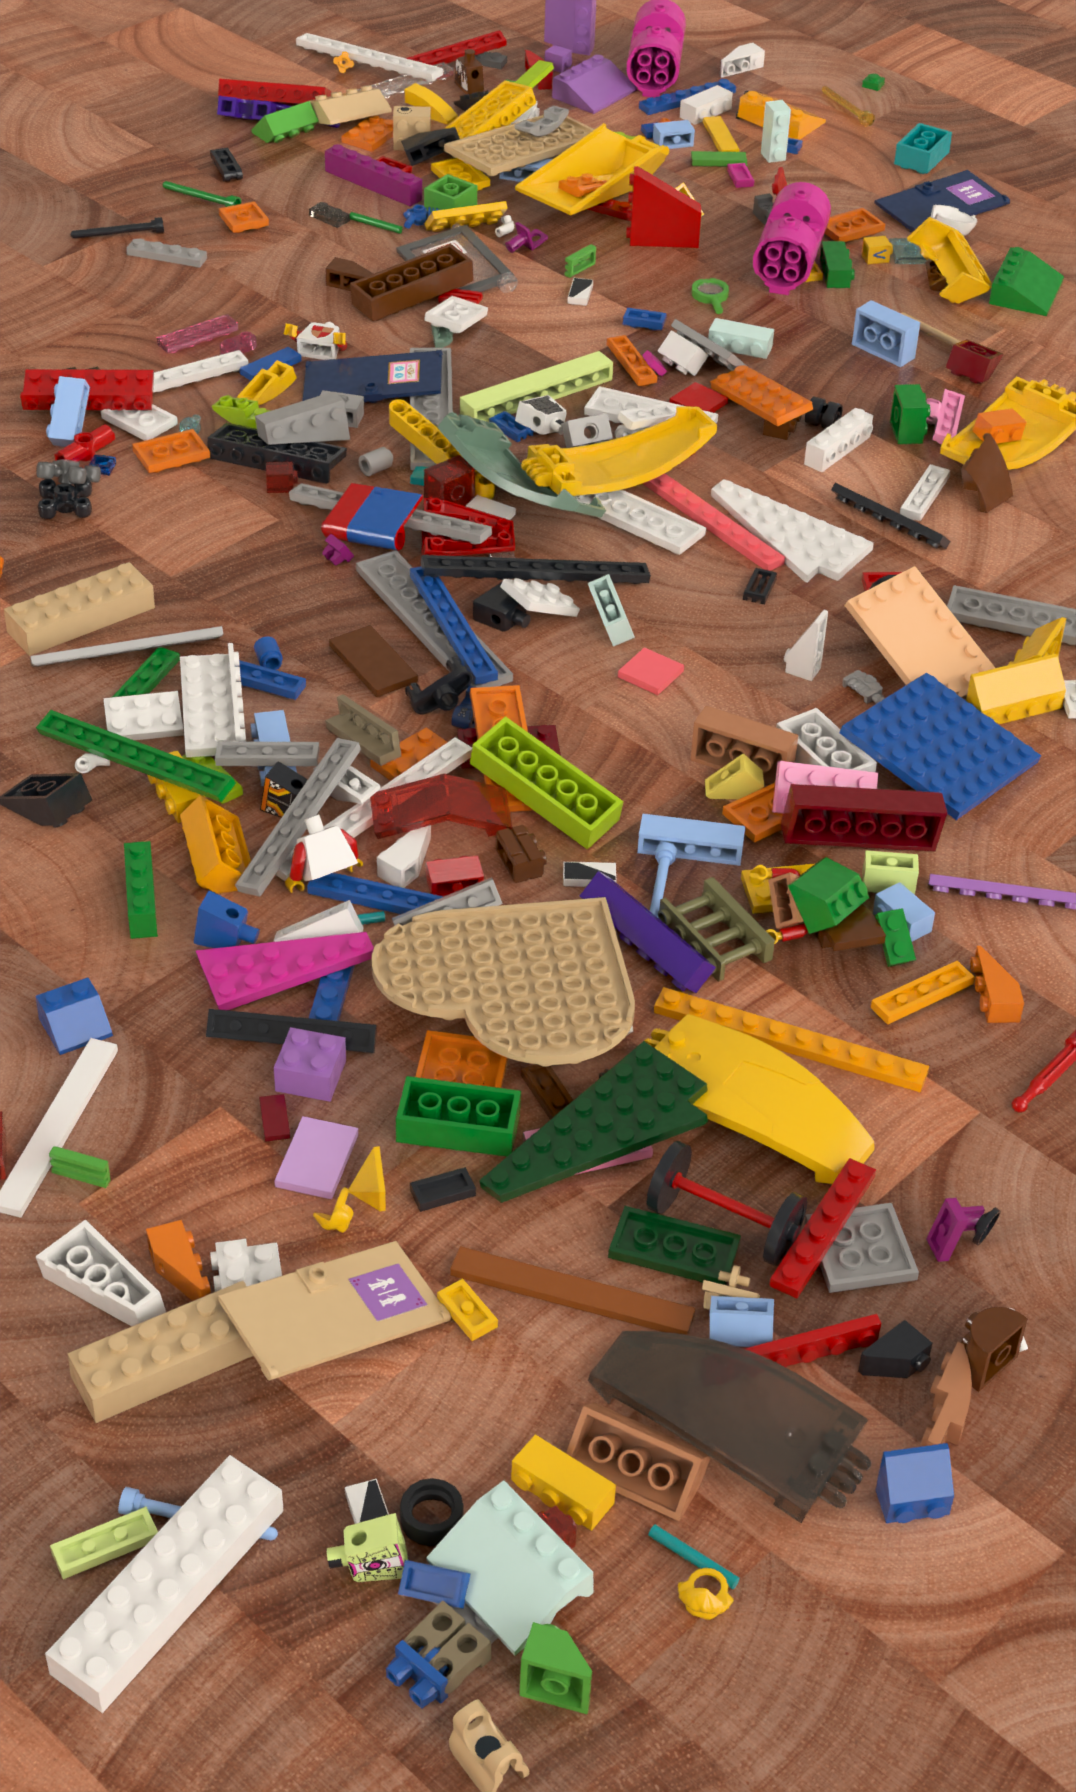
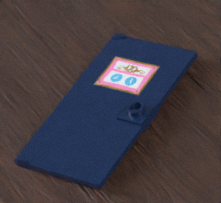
M442 350L306 361L302 401L320 396L322 390L364 396V402H376L385 398L441 394Z

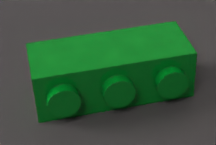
M821 241L819 259L827 288H850L851 280H854L855 270L852 268V259H849L850 253L849 249H846L845 241Z

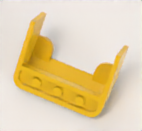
M928 217L907 237L909 242L920 247V253L926 260L930 259L936 263L942 275L946 277L948 286L939 293L941 297L948 299L951 303L959 304L987 293L992 288L991 280L965 237L958 230Z

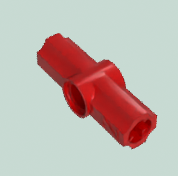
M106 424L90 433H78L75 435L72 444L55 454V460L91 461L96 457V451L115 440V433Z

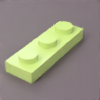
M144 1507L50 1545L62 1578L66 1579L146 1546L158 1533V1530L147 1507Z

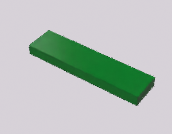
M158 647L112 697L149 694L180 661V653Z

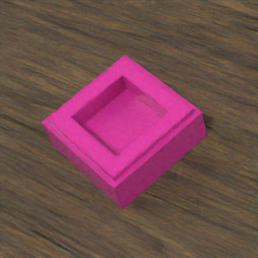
M647 350L643 354V358L649 367L657 374L663 376L667 372L661 361L650 351Z

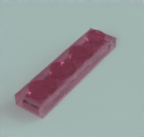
M226 314L157 337V345L166 353H175L180 349L193 347L195 344L210 341L213 338L237 331L238 322Z

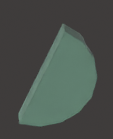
M431 324L435 348L448 346L453 341V332L448 328L436 327Z

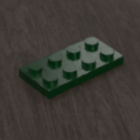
M624 1206L608 1250V1258L699 1282L706 1280L727 1286L728 1282L718 1280L720 1271L731 1273L740 1246L741 1235Z

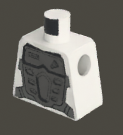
M546 395L519 401L515 421L542 435L553 432L562 435L561 424L565 422L567 412L554 399Z

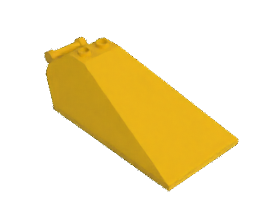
M603 123L517 184L515 190L566 214L573 215L632 191L633 186H629L630 173H633L634 166H638L653 175L665 161L666 156L669 154V147L655 144L646 140L641 135L636 136L632 140L606 129V124ZM585 173L593 175L594 178L600 181L607 180L605 184L594 192L584 194L582 197H575L558 188L560 180L567 179L570 176L579 177Z

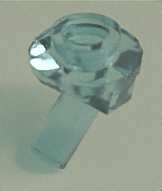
M194 414L193 417L184 418L179 425L180 432L194 429L198 434L201 431V424H199L201 417Z

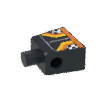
M278 761L265 776L260 810L282 818L308 779Z

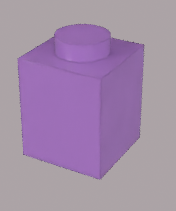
M553 45L545 51V61L553 63L554 71L561 73L571 67L572 50Z

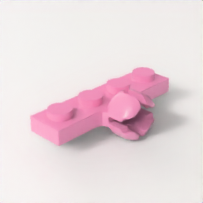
M945 389L941 402L932 398L926 400L927 404H930V417H927L926 423L929 425L935 424L932 440L942 444L947 433L951 434V438L956 435L965 395Z

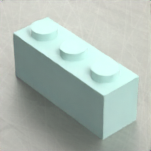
M783 100L765 103L761 154L769 163L786 161L791 109Z
M715 318L709 329L708 339L729 352L767 359L773 346L774 329Z
M608 574L589 582L588 586L612 645L616 646L635 638L610 575Z

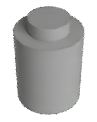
M380 447L361 455L358 460L359 467L364 475L371 476L391 467L393 455L387 448Z

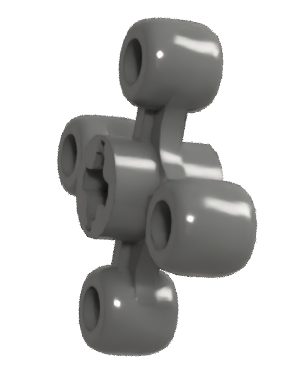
M60 459L54 460L52 463L40 461L37 463L36 475L38 478L43 479L58 477L59 483L84 484L86 478L91 482H99L101 468L93 465L79 467L80 462L74 460Z

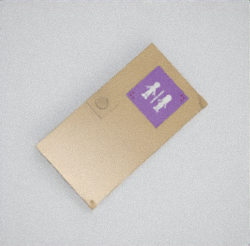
M397 1241L329 1262H320L300 1268L290 1274L218 1295L217 1299L269 1381L448 1322L451 1319L449 1311L437 1299Z

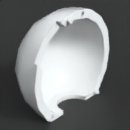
M933 205L931 218L958 230L963 236L968 235L976 226L977 218L975 215L969 216L960 212L958 208Z

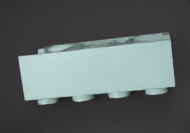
M504 1480L479 1498L427 1556V1562L430 1565L471 1574L465 1603L514 1656L525 1648L533 1622L542 1625L550 1624L556 1613L577 1596L589 1597L594 1593L593 1571Z

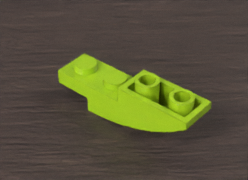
M229 395L220 397L219 401L212 405V409L230 423L257 429L255 416L271 411L266 410V408H259L257 401L248 400L247 398H233Z

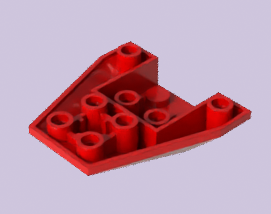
M424 498L422 511L492 526V535L481 544H471L469 541L454 540L443 535H432L430 532L421 530V556L479 557L515 551L514 522L512 520L447 500Z

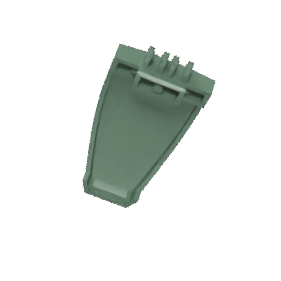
M451 412L444 417L437 427L475 470L507 492L543 506L598 518H602L605 514L606 509L598 497H595L590 504L579 502L566 489H563L557 495L547 486L538 487L526 472L522 470L521 462L509 450L512 443L495 423Z

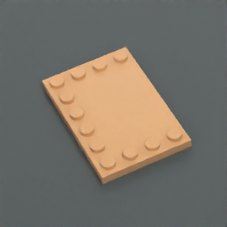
M915 566L849 599L844 605L906 685L927 672L964 699L967 697L971 674L995 669L990 660Z

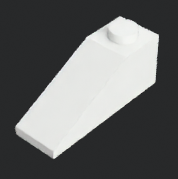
M823 610L793 647L787 649L784 656L786 673L812 681L821 669L828 618L827 610Z
M350 766L330 796L338 801L362 804L380 790L381 787L378 783Z
M350 900L277 931L274 941L363 932V926Z

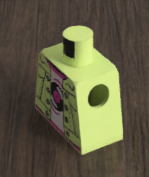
M396 1513L347 1526L344 1529V1545L327 1548L329 1568L349 1566L353 1580L356 1582L401 1579L405 1560H408V1555Z

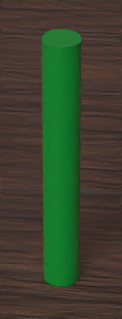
M351 212L349 215L351 220L401 234L403 230L402 226Z

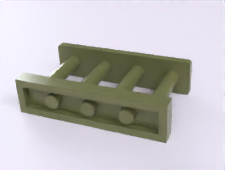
M714 877L704 880L702 896L674 907L666 898L660 899L659 919L716 967L712 975L718 982L724 980L725 965L750 954L756 955L763 963L772 960L775 940ZM704 906L710 907L715 912L691 923L683 917L684 914ZM718 922H723L730 928L706 939L698 932ZM736 937L745 944L723 955H719L713 948Z

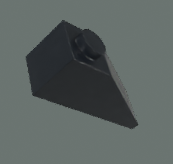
M451 127L417 133L401 142L411 166H414L445 152L444 144L460 140L456 128Z

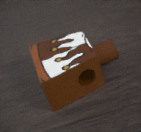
M466 49L464 57L456 59L454 83L465 94L484 91L483 66L475 58V50Z

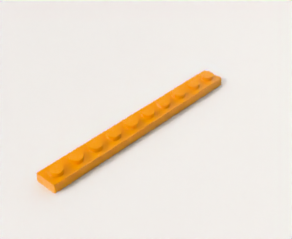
M663 987L654 1005V1013L680 1021L687 1014H691L752 1036L777 1050L920 1093L929 1071V1066L665 987Z

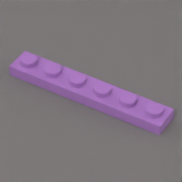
M930 874L928 879V885L933 886V891L949 893V888L959 889L960 895L975 896V892L986 893V898L1001 900L1002 895L1012 896L1013 902L1028 903V899L1039 900L1038 905L1054 907L1055 902L1065 903L1066 909L1076 910V893L935 874Z

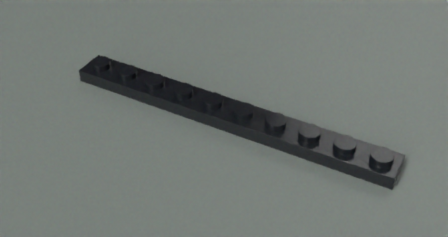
M421 556L423 574L430 577H474L477 579L497 578L501 580L519 578L521 580L539 579L544 581L591 582L609 574L612 583L630 582L633 584L649 583L651 577L647 564L639 562Z

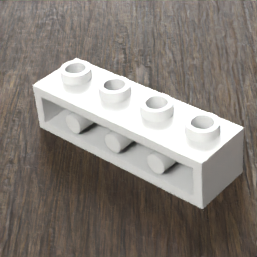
M854 408L809 440L806 445L804 465L820 472L829 468L870 438L873 430V415L862 409Z

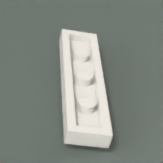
M930 464L901 506L900 514L909 519L921 521L949 479L951 470Z

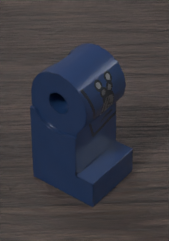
M470 685L467 688L465 698L453 712L452 726L462 729L475 728L470 688L477 687Z

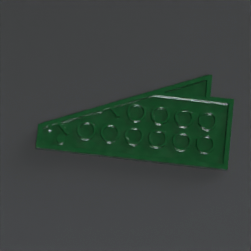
M643 1041L479 1180L480 1187L500 1203H503L705 1125L708 1122L707 1114L695 1107L693 1103L708 1091L707 1083Z

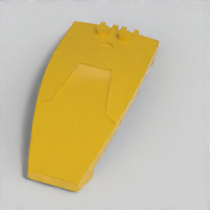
M1016 376L1005 387V392L984 411L989 412L1013 408L1027 422L1021 440L997 443L1008 470L1027 466L1043 458L1076 430L1075 392H1070L1067 395L1065 394L1066 388H1059L1057 384L1049 387L1048 381L1045 379L1040 382L1034 380L1029 382ZM976 419L953 438H951V434L947 433L941 445L940 454L965 464L973 450L979 448L983 442L973 432Z
M676 406L674 417L617 439L562 449L558 445L550 446L549 444L528 446L527 459L522 460L521 468L538 487L549 486L557 495L563 489H566L572 496L622 490L650 481L672 470L673 467L694 454L716 434L717 424L699 407Z
M687 1014L670 1031L661 1030L660 1028L654 1029L650 1035L652 1039L647 1038L644 1040L707 1083L708 1091L695 1101L693 1105L706 1113L709 1120L756 1140L813 1170L816 1182L833 1184L849 1158L864 1164L875 1150L874 1141L864 1127L816 1076L786 1054L761 1040L691 1014Z

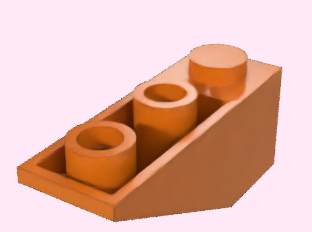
M977 946L975 956L970 958V970L976 976L975 990L980 992V1010L985 1012L987 1023L1020 1022L1024 1000L1019 983L982 946Z
M182 1220L147 1228L148 1250L155 1271L192 1301L211 1294L207 1276L201 1277L200 1271H203L199 1253L193 1254L192 1251L195 1248L191 1230L185 1231Z

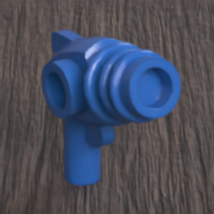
M417 204L413 208L407 209L403 214L405 219H407L404 227L410 229L413 224L418 226L424 225L432 213L430 207H428L427 211L426 207Z

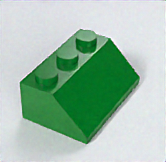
M827 857L819 860L788 885L809 934L836 926L869 898L867 887L858 873Z

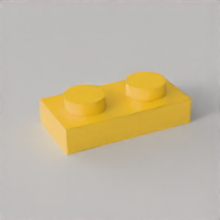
M464 1279L437 1292V1299L441 1304H444L450 1316L471 1341L498 1327V1319Z

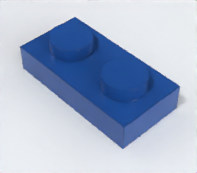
M628 307L623 317V325H629L634 328H649L650 330H662L666 321V313Z

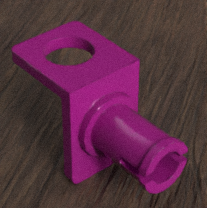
M516 222L517 235L507 241L505 245L511 253H514L522 245L534 250L546 241L548 236L538 229L530 232L527 227ZM540 236L539 240L532 241V237Z

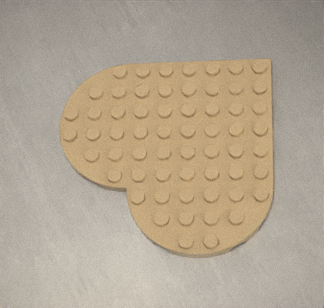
M606 897L428 912L412 917V922L403 926L398 923L384 934V939L381 943L375 945L372 953V975L374 982L381 993L390 1001L406 1010L425 1016L443 1018L445 1020L465 1018L470 1031L477 1040L490 1050L513 1060L539 1064L541 1066L578 1064L615 1047L625 1038L633 1025L635 1011L634 994Z

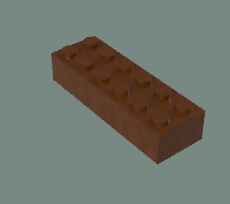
M452 244L445 245L350 283L352 305L371 321L381 320L383 317L398 313L403 309L413 307L418 303L473 282V261Z

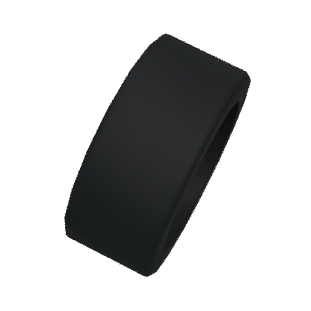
M435 1478L419 1480L410 1485L403 1493L400 1503V1521L403 1531L414 1542L426 1546L438 1545L463 1517L464 1512L462 1496L456 1487L445 1480ZM437 1500L447 1504L451 1508L452 1513L447 1520L430 1525L416 1520L412 1515V1510L423 1501Z

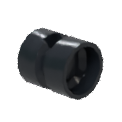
M813 396L810 399L813 410L805 413V422L814 426L821 424L822 428L826 429L842 417L843 405L832 401L826 403L825 399Z

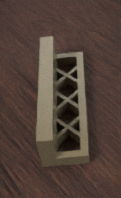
M345 695L337 696L339 714L325 720L326 728L341 739L359 742L360 752L380 766L402 756L398 730Z

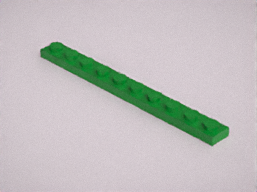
M50 710L36 727L41 735L218 802H222L236 784L232 776Z

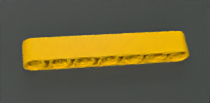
M393 400L389 404V423L396 431L474 496L479 495L488 499L494 497L495 484L475 470L433 423L404 400Z

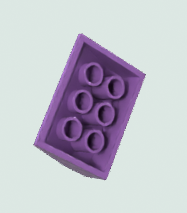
M545 0L544 42L572 50V53L590 55L595 44L597 0Z
M594 55L588 60L553 77L552 98L595 114L637 91V87L611 60L604 58L602 55Z

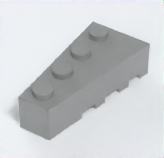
M335 392L255 416L258 436L268 445L350 440L344 399Z

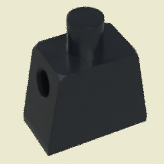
M502 582L473 600V620L502 632L508 631L516 624L526 628L531 621V616L526 614V609L500 587Z

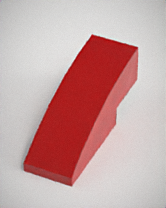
M525 50L526 71L537 61H544L535 53ZM552 71L537 84L538 90L552 89Z

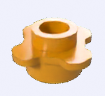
M342 52L341 56L335 57L333 60L334 64H337L340 73H345L348 68L354 66V62L348 57V52Z

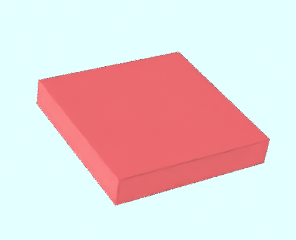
M644 647L618 670V678L659 695L684 672V665Z

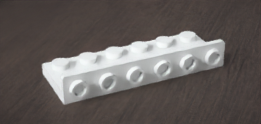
M228 643L229 654L180 657L186 757L215 756L218 741L246 742L244 713H239L243 712L241 682H236L241 681L239 652H234L233 643Z

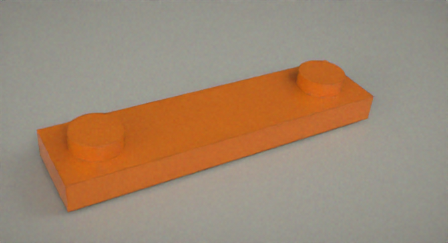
M626 335L607 338L606 345L638 386L657 383L658 376L649 367Z

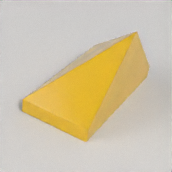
M380 1146L373 1147L349 1187V1193L378 1211H386Z

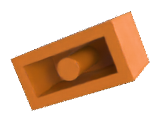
M1013 408L978 413L973 432L982 441H984L982 436L985 433L991 434L996 443L1018 441L1022 438L1027 422Z

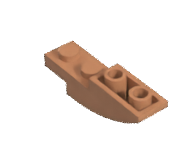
M957 1342L953 1353L946 1352L941 1365V1370H944L942 1376L936 1375L930 1393L935 1394L932 1406L935 1408L932 1421L936 1423L933 1428H926L921 1442L922 1446L944 1444L946 1441L959 1445L969 1409L972 1387L969 1359L962 1343Z

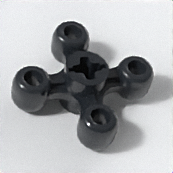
M86 478L84 484L74 483V486L68 483L56 485L52 479L40 481L39 493L43 499L38 503V512L41 518L52 519L56 516L57 511L61 513H71L74 511L75 515L79 518H86L91 515L92 506L87 497L92 494V484L88 478Z

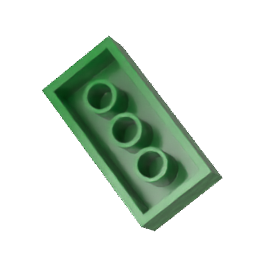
M406 1076L396 1115V1142L507 1157L513 1152L520 1118L521 1091Z

